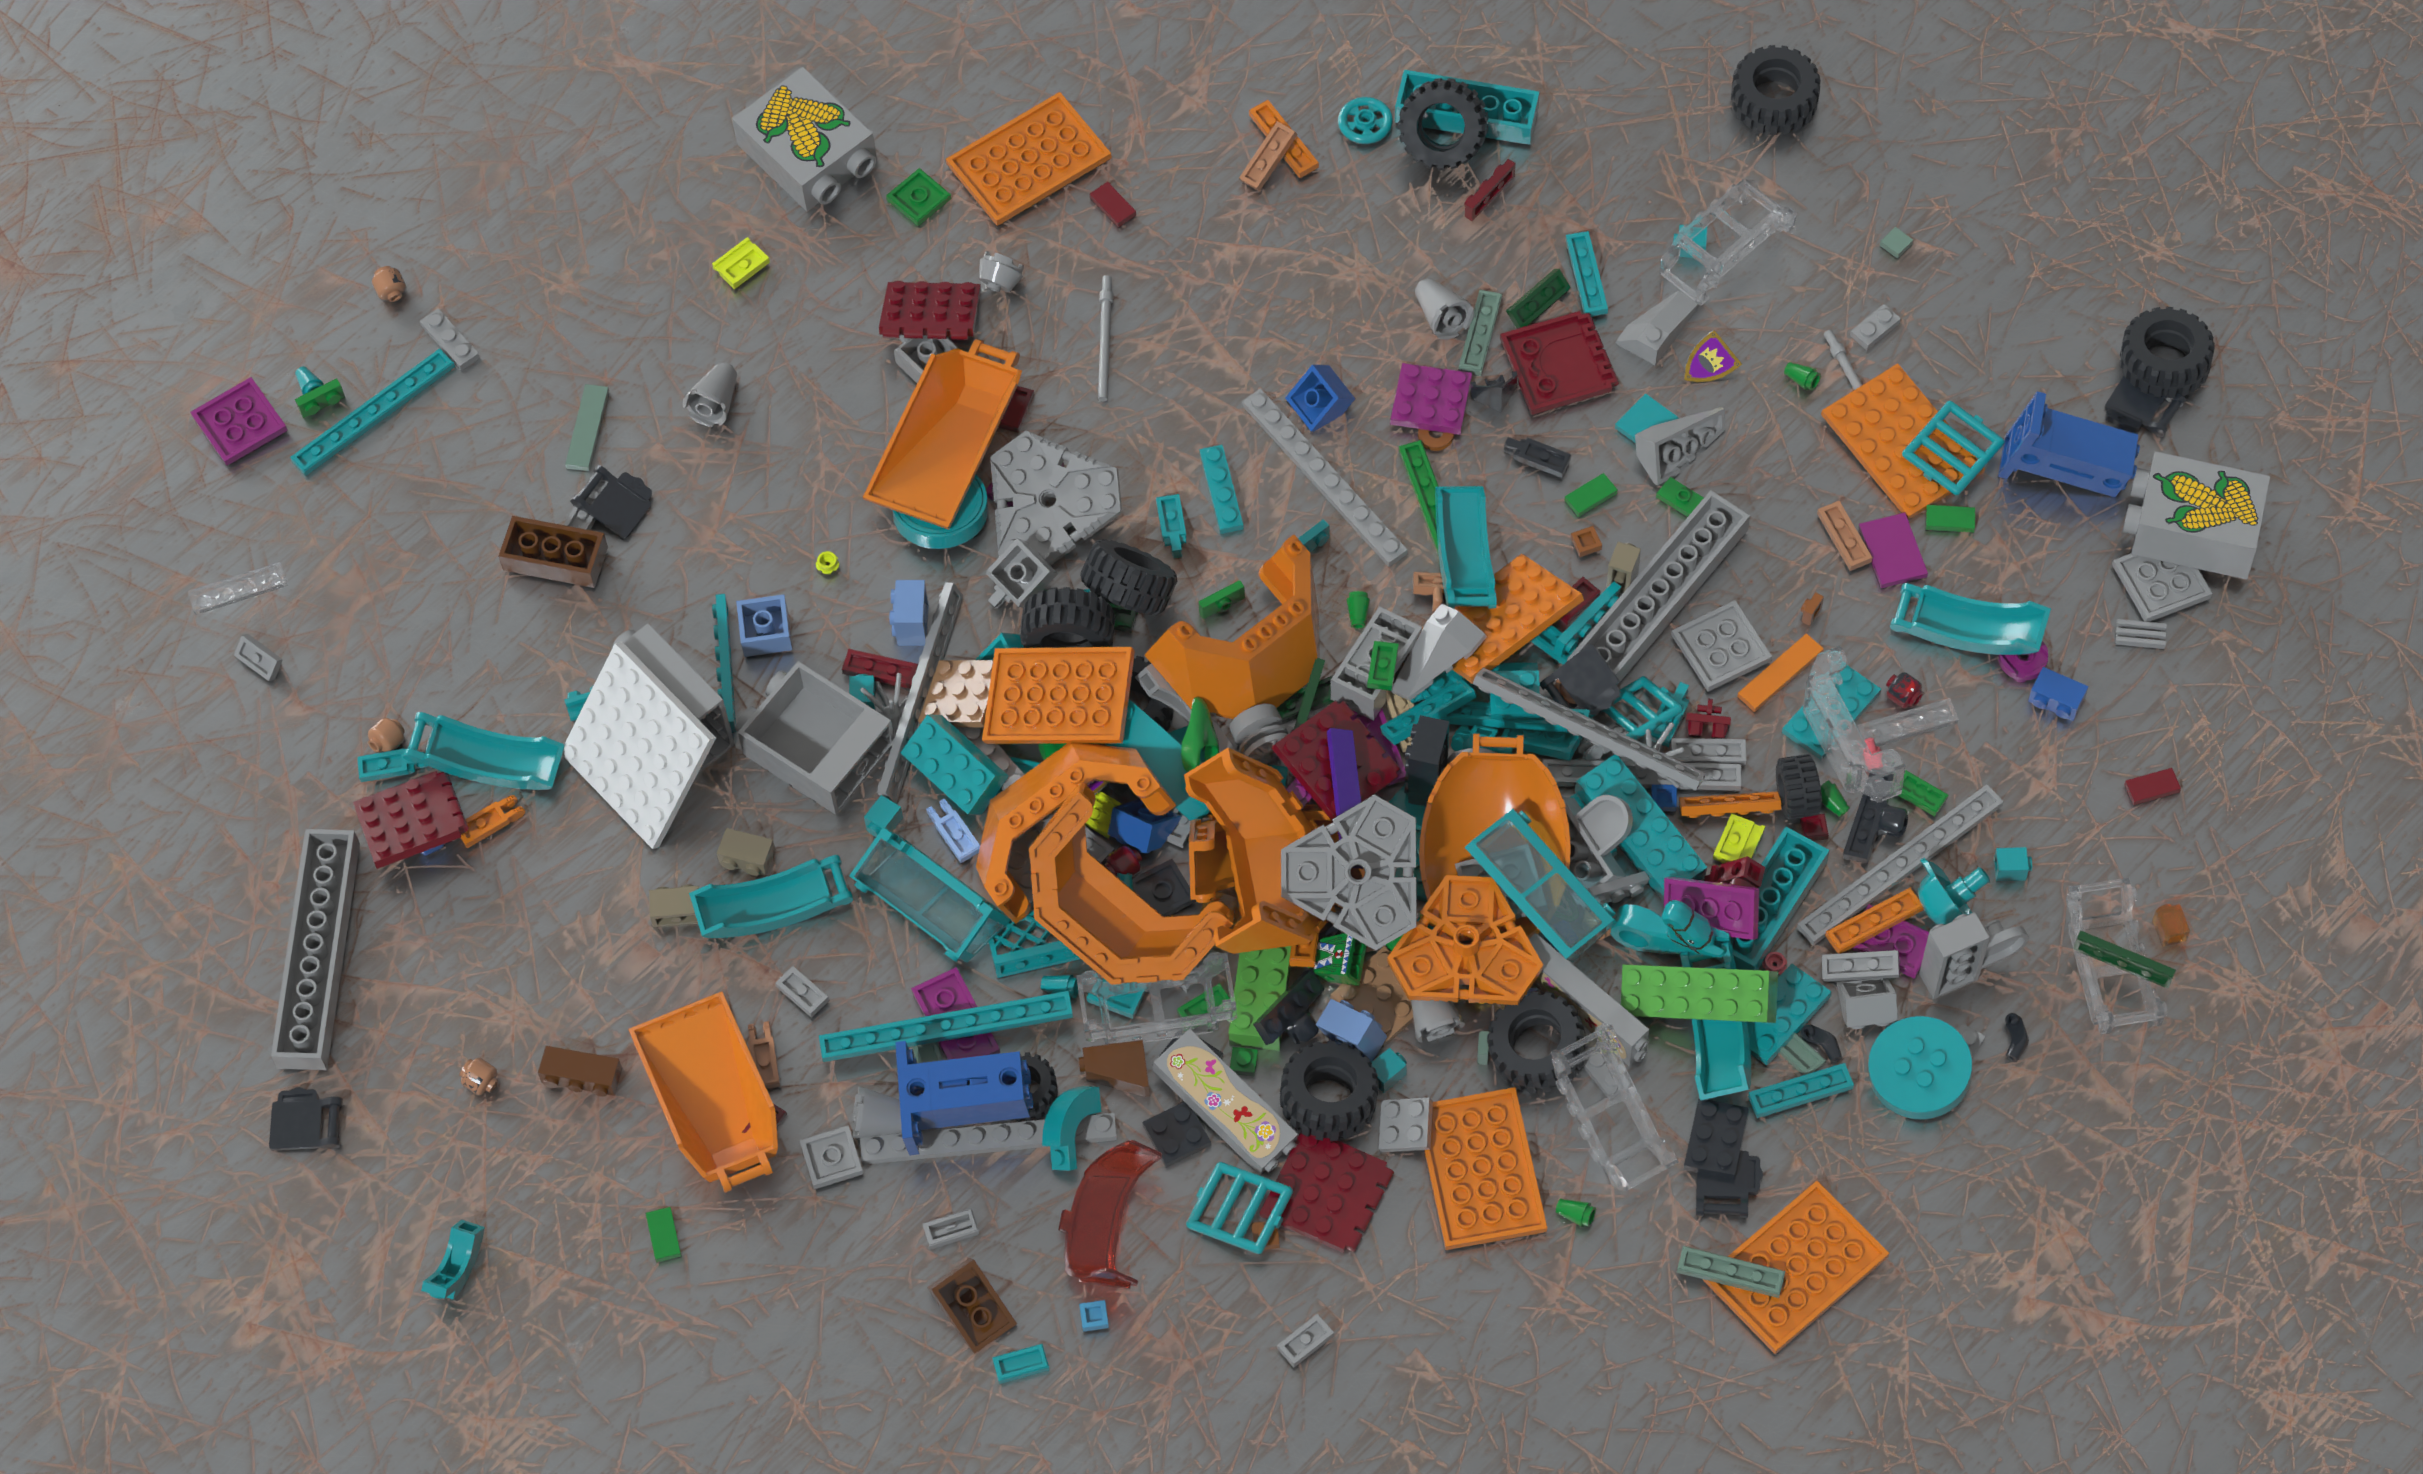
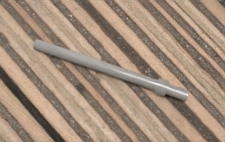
M1103 276L1102 291L1099 297V303L1102 306L1098 400L1102 402L1107 401L1110 315L1114 297L1111 291V276Z
M1827 330L1824 336L1831 347L1830 352L1832 356L1839 361L1853 389L1862 386V383L1846 356V349L1842 343L1838 342L1833 331Z

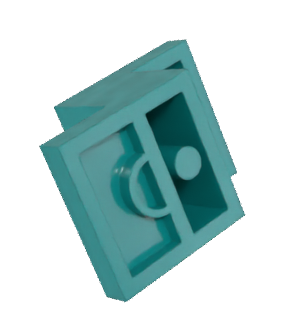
M1500 663L1491 670L1540 694L1538 663ZM1489 693L1491 719H1540L1539 715L1527 713L1522 707L1514 703H1506L1501 697Z

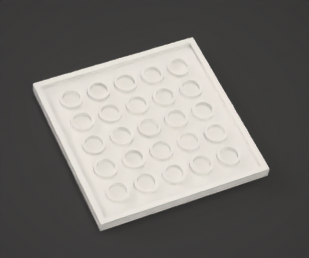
M618 642L614 644L565 742L562 756L652 849L660 847L716 737L623 642Z

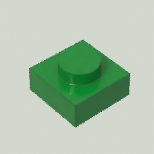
M1233 1047L1230 1068L1237 1075L1255 1077L1258 1050Z

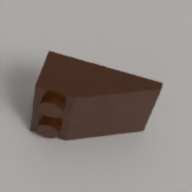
M968 1258L927 1287L942 1311L974 1354L1017 1324L978 1264L972 1258Z

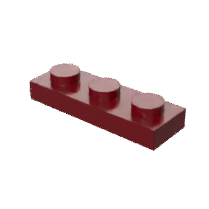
M1507 159L1503 165H1498L1493 175L1481 183L1479 190L1466 199L1464 206L1467 219L1473 221L1515 177V162Z
M848 649L842 667V674L850 676L858 674L874 675L875 681L895 685L897 673H901V687L911 689L912 678L916 674L918 664Z

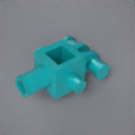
M1474 725L1472 730H1470L1468 726H1460L1452 737L1451 748L1454 751L1473 748V733L1480 734L1482 737H1497L1498 730ZM1479 746V748L1489 749L1495 753L1512 754L1513 748Z

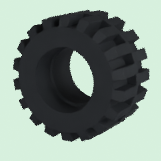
M1810 754L1779 758L1776 764V784L1781 799V808L1787 819L1819 815L1822 807V794L1819 775L1813 758Z
M1025 1052V1056H1021L1022 1060H1027L1031 1080L1036 1081L1040 1086L1032 1093L1033 1108H1029L1030 1117L1015 1119L1017 1122H1021V1119L1031 1121V1118H1036V1120L1042 1119L1041 1114L1047 1115L1051 1105L1056 1100L1055 1098L1058 1097V1086L1053 1067H1050L1046 1059L1041 1061L1040 1055L1035 1054L1032 1057L1030 1052Z

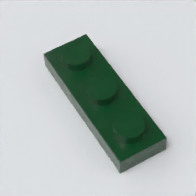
M1553 269L1509 307L1506 312L1516 329L1525 327L1571 287L1561 270Z

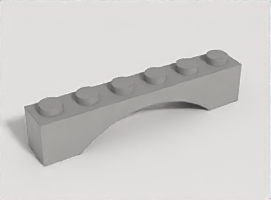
M1152 663L1135 676L1149 697L1173 708L1189 724L1191 709ZM1211 717L1219 741V752L1228 747L1236 751L1233 743L1228 740L1220 729L1219 724Z

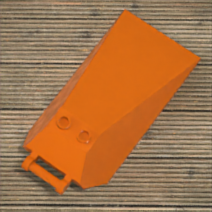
M975 339L969 352L956 348L937 355L931 354L863 495V499L949 530L1018 386L1022 370L1016 369L1014 366L1018 364L1020 353L1015 351L1008 352L984 344L983 340ZM984 353L1005 360L1006 362L1005 364H1001L978 356V354Z
M721 991L629 1028V1033L678 1148L700 1175L708 1182L719 1179L726 1193L731 1191L732 1187L763 1174L765 1176L773 1174L768 1159L776 1156L778 1149L775 1107L723 992ZM750 1122L751 1127L746 1133H743L742 1131ZM759 1162H760V1164H761V1165H758V1166H756V1167H753V1168H751V1169H748V1170H746V1171H743V1172H741V1173H739V1174H736V1175H734V1176H731V1177L727 1178V1175H730V1174H732V1173H735V1172H737V1171H740V1170H742V1169H745V1168H747V1167H749V1166H752V1165H754V1164H757V1163H759Z

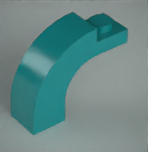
M1079 1086L1071 1088L1059 1095L1051 1105L1043 1126L1042 1146H1050L1052 1170L1071 1171L1077 1169L1076 1130L1084 1117L1102 1112L1099 1087Z
M462 1219L452 1226L443 1260L437 1270L423 1281L421 1291L429 1293L431 1297L437 1299H445L446 1297L455 1299L466 1284L475 1265L485 1227Z

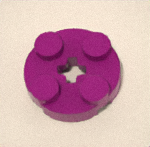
M2042 641L2040 650L2036 653L2028 654L2027 661L2020 660L2019 655H1999V664L2002 670L2016 682L2023 683L2026 680H2033L2038 677L2043 667H2047L2048 648Z

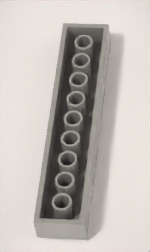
M1710 490L1568 657L1567 661L1588 644H1593L1618 677L1620 683L1748 531L1750 515Z
M305 829L271 1058L277 1069L327 1070L360 847V842L354 830Z

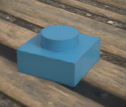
M1105 1300L1079 1304L1083 1332L1109 1328Z

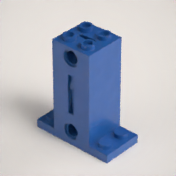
M2037 391L2004 437L2005 443L2002 449L1998 477L2008 479L2013 471L2016 472L2019 469L2111 497H2116L2121 490H2125L2129 479L2134 478L2137 470V465H2134V461L2140 450V445L2137 444L2138 434L2049 409L2048 404H2045L2046 394Z
M906 1041L895 1042L902 1139L909 1156L920 1154L919 1146L923 1145L922 1130L1030 1117L1029 1108H1033V1097L1029 1088L1031 1073L1030 1069H1028L1027 1060H1022L1020 1051L917 1063V1059L914 1058L913 1049L908 1048Z

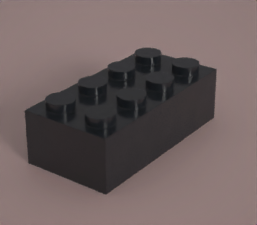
M1420 715L1418 724H1413L1411 746H1407L1405 753L1406 775L1404 782H1406L1404 793L1408 794V803L1426 807L1438 777L1447 766L1449 721Z

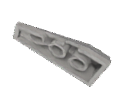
M1687 286L1682 287L1628 324L1615 344L1656 366L1705 300V296Z
M1720 407L1651 426L1635 434L1636 455L1655 485L1666 482L1669 477L1674 478L1681 472L1679 468L1687 461L1692 462L1696 458L1694 454L1703 446L1708 447L1726 430L1725 409Z
M1441 604L1426 621L1392 687V693L1409 701L1431 686L1434 683V678L1442 672L1448 673L1453 669L1452 665L1462 657L1465 660L1470 657L1485 640L1486 634L1462 613Z

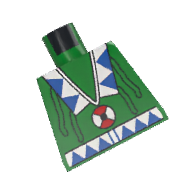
M1345 933L1323 938L1318 943L1315 967L1308 968L1314 969L1315 974L1327 982L1360 985L1366 945Z

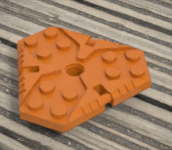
M1446 875L1420 911L1421 918L1418 922L1416 921V927L1401 937L1387 957L1388 964L1409 1000L1458 1002V999L1468 1000V1003L1518 1005L1543 970L1542 961L1521 925H1515L1516 916L1492 877ZM1428 924H1430L1431 926H1433L1434 929L1431 930V929L1427 928ZM1506 928L1507 931L1501 934L1500 930ZM1462 941H1470L1471 944H1469V945H1464V944H1461V942H1462ZM1459 985H1469V990L1459 989Z

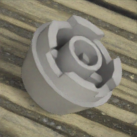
M985 251L983 258L980 259L979 280L985 283L986 287L992 291L1010 292L1023 278L1024 266L1019 264L1017 267L1013 265L1012 258L996 252L993 257L990 255V252Z

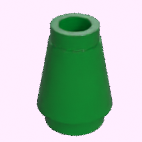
M1789 362L1784 370V375L1788 376L1805 390H1814L1821 379V374L1817 372L1816 368Z
M1363 591L1350 592L1346 602L1351 627L1355 629L1365 628L1370 605L1368 593Z
M1829 780L1821 785L1822 804L1838 817L1843 816L1850 807L1847 805L1835 783L1832 784Z
M1560 1198L1556 1206V1213L1580 1227H1590L1595 1218L1596 1207L1591 1206V1203Z

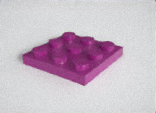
M1402 363L1390 425L1461 435L1472 373Z
M252 377L190 412L192 418L226 466L288 431L286 425Z

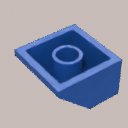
M1312 364L1285 399L1309 430L1314 432L1342 416L1353 403L1355 397L1330 365Z
M1140 798L1113 807L1108 835L1116 838V841L1136 847L1138 852L1150 853V851L1163 846L1168 839L1167 837L1181 820V816L1172 811L1164 815H1154Z

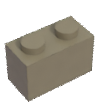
M1617 542L1608 565L1606 588L1614 581L1621 586L1619 593L1623 594L1639 573L1640 548L1631 543Z
M726 828L716 854L719 864L726 869L734 870L736 868L744 870L753 876H758L759 874L767 876L776 849L773 839Z
M686 884L678 888L658 887L656 890H649L650 919L653 928L698 924L689 893L699 889V886Z

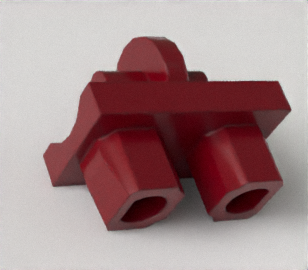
M1708 698L1707 705H1697V712H1706V714L1687 713L1688 735L1702 737L1703 725L1713 726L1711 738L1725 739L1727 728H1730L1731 717L1712 715V713L1721 714L1722 707L1712 706L1713 699Z

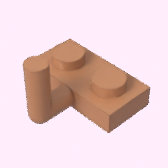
M1413 572V594L1433 595L1432 614L1443 604V595H1445L1441 573Z

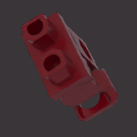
M1746 856L1724 863L1721 866H1712L1710 874L1704 876V881L1760 888L1765 867Z

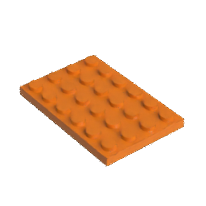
M1058 92L946 158V164L996 226L1110 160L1112 156L1111 152L1062 93Z
M1898 363L1822 410V417L1899 511L1906 513L1908 520L1926 510L1927 505H1934L1951 494L1950 491L1935 480L1929 481L1923 476V471L1902 456L1903 450L1938 411ZM1937 428L1929 436L1930 439L1970 468L1978 460ZM1921 445L1914 452V454L1955 484L1964 476L1924 445ZM1985 467L1976 475L1975 478L1984 473Z
M1520 554L1494 574L1497 598L1496 608L1488 609V606L1455 607V610L1462 613L1483 631L1487 637L1466 660L1462 657L1454 663L1452 670L1473 684L1475 676L1482 668L1491 671L1584 601L1582 593L1524 554Z
M1132 647L995 648L982 741L985 744L1123 743L1135 650Z
M1516 1088L1433 1102L1430 1150H1424L1445 1250L1547 1232V1224Z
M1815 1181L1727 1256L1785 1271L1779 1298L1704 1279L1703 1281L1776 1355L1885 1261L1890 1253L1818 1181Z

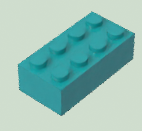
M927 714L900 752L968 815H982L988 807L990 800L995 797L1009 777L942 715Z

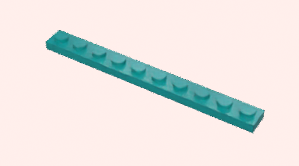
M1069 991L819 1035L822 1060L823 1062L895 1050V1042L906 1041L907 1046L912 1047L1073 1018Z

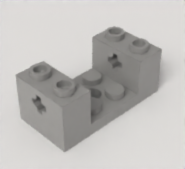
M1379 606L1332 677L1331 700H1336L1339 704L1345 701L1351 710L1374 721L1386 702V690L1367 688L1371 663L1370 655L1373 651L1374 641L1399 644L1395 668L1396 673L1401 663L1406 662L1422 631V627Z

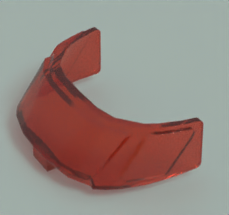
M1128 1140L1107 1150L1085 1170L1076 1191L1071 1212L1066 1209L1062 1210L1058 1228L1059 1231L1066 1233L1064 1260L1065 1272L1068 1275L1079 1278V1282L1120 1289H1130L1131 1286L1138 1285V1280L1117 1271L1115 1258L1118 1235L1129 1193L1138 1178L1150 1166L1162 1158L1161 1152L1135 1140Z

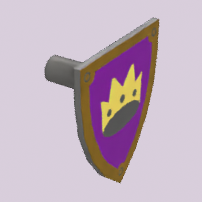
M1713 329L1695 345L1689 354L1685 366L1684 380L1693 382L1713 381L1733 372L1742 363Z

